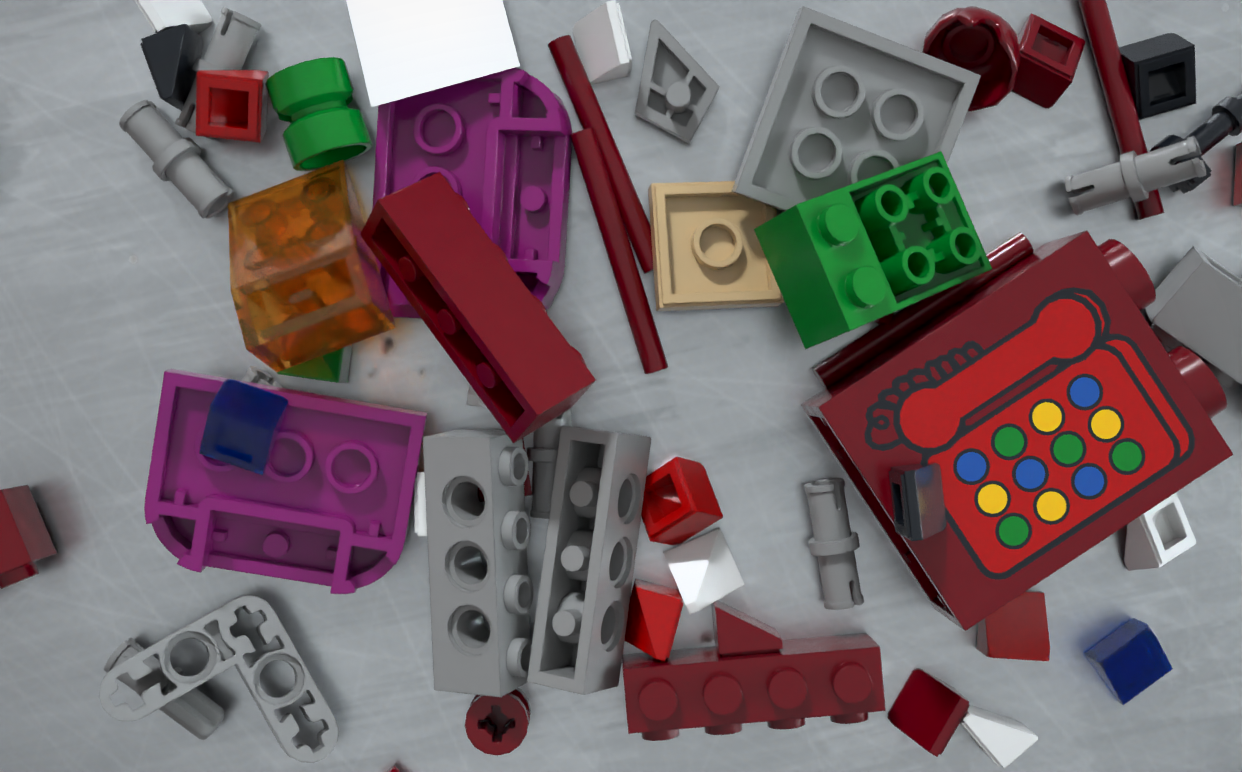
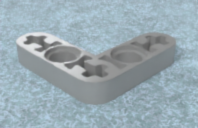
M242 596L226 603L116 665L106 673L100 684V702L102 708L109 716L119 721H136L148 716L235 665L280 747L289 757L300 762L314 763L329 755L338 741L339 728L333 713L276 612L267 601L257 596ZM240 607H243L248 614L259 611L264 621L256 627V630L264 645L276 637L281 646L279 650L262 654L250 667L246 664L243 655L256 651L246 635L234 638L229 627L237 622L234 611ZM186 638L202 642L208 652V662L205 668L200 673L191 677L178 674L172 668L170 662V654L173 647L179 641ZM154 654H158L161 671L175 685V688L162 695L160 683L157 682L141 693V698L144 702L141 707L132 710L127 703L115 706L110 698V695L118 690V684L115 679L119 675L127 673L132 680H137L151 673L153 670L144 663V660ZM275 660H282L288 663L293 668L295 674V683L292 689L286 695L279 698L266 695L261 689L259 682L262 669L269 662ZM305 691L309 695L311 702L300 705V710L309 722L314 723L321 720L324 729L317 734V740L320 745L313 750L306 744H299L297 746L293 744L292 737L296 736L299 732V726L291 713L285 714L280 721L274 713L275 709L283 708L296 702Z

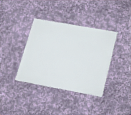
M346 0L371 107L520 66L502 0Z

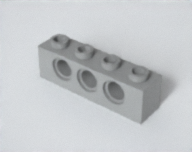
M561 426L527 682L581 695L619 686L651 437Z
M456 429L423 436L434 690L502 697L527 683L532 647L529 609L533 601V584L528 576L527 545L531 535V523L529 516L525 512L524 482L528 474V457L523 449V440L520 439L513 443L504 430ZM478 487L484 495V507L478 498ZM480 551L486 558L487 569L481 561ZM483 615L489 623L490 631L485 626Z

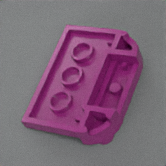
M512 68L378 105L372 210L378 199L440 172L452 189L465 199L473 217L491 241L504 251L510 266L531 294L535 295L543 303L547 311L551 307L562 283L566 258L572 154L570 134H572V127L563 101L537 78L529 75L524 70ZM370 249L366 316L421 319Z
M176 369L164 371L145 496L144 511L146 524L152 523L160 542L171 554L179 559L177 564L192 571L201 573L206 567L331 586V594L355 593L357 588L367 586L383 577L394 564L396 565L400 558L409 532L408 526L414 496V485L428 413Z

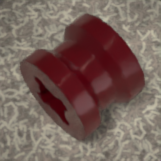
M517 688L502 697L475 695L465 720L467 737L475 748L485 754L498 756L510 753L520 746L527 734L531 715L529 700L523 691ZM489 719V721L496 726V732L494 727H492L488 722H483V720Z

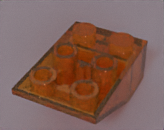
M344 160L228 203L230 290L246 350L275 372L285 370L396 328L374 253L360 236L365 223L348 167Z

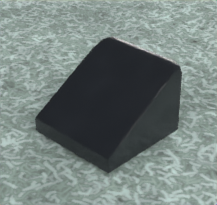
M181 24L142 38V43L140 44L159 97L181 111L197 75V71L192 70L196 58L201 59L203 48L202 36L187 24Z
M1167 33L1119 47L1139 120L1196 104L1194 44L1175 33Z
M930 462L891 467V471H888L895 531L911 541L924 540L943 531L946 527V513L939 464Z

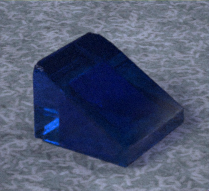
M234 379L225 380L210 404L199 454L263 475L283 421L288 400L280 395Z
M1135 618L1129 620L1084 653L1122 705L1129 702L1173 669L1155 633L1148 624Z

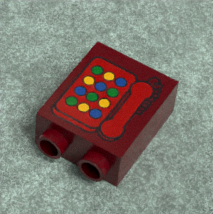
M1086 230L1044 244L1031 255L829 388L822 390L801 404L934 609L964 631L1233 455L1211 420L1212 417L1227 407L1226 396L1219 381L1209 367L1191 350L1183 346H1177L1170 352H1166L1140 312L1156 299L1152 280L1138 258L1125 245L1115 239H1108L1097 246ZM934 462L939 464L941 469L946 527L943 531L924 540L911 541L895 531L888 471H891V467Z

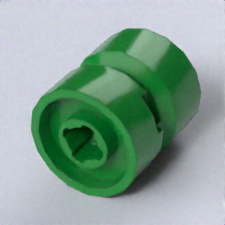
M328 57L304 61L280 70L267 79L265 85L274 111L278 114L279 120L291 123L282 136L293 169L296 171H310L334 166L361 156L372 148L373 144L362 112L358 109L347 107L353 100L352 93L354 87L346 63L342 58Z

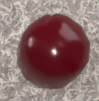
M974 6L956 8L943 14L926 33L922 53L981 75L968 111L997 106L1013 90L1021 60L1017 34L1010 24L1001 16Z

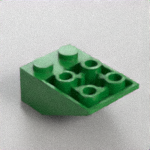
M942 151L799 203L754 229L805 349L847 333L992 270Z

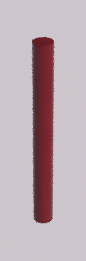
M1078 0L1120 153L1124 154L1133 150L1137 156L1147 153V147L1106 0ZM1158 189L1150 191L1148 199L1135 203L1139 220L1165 213Z
M570 35L559 37L548 44V48L583 130L594 127L627 235L643 273L647 274L653 271L650 223Z
M594 127L570 134L644 373L649 374L667 368L668 363Z
M1019 232L986 254L992 270L905 307L893 315L889 325L879 324L814 367L812 370L825 389L829 388L1034 252L1031 243L1025 235Z

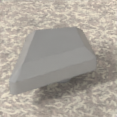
M653 20L650 24L635 115L689 144L720 86L658 20Z

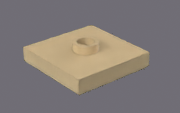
M735 181L651 183L648 188L656 312L778 307L783 304V296L754 231L758 226L776 217L777 209L731 192Z

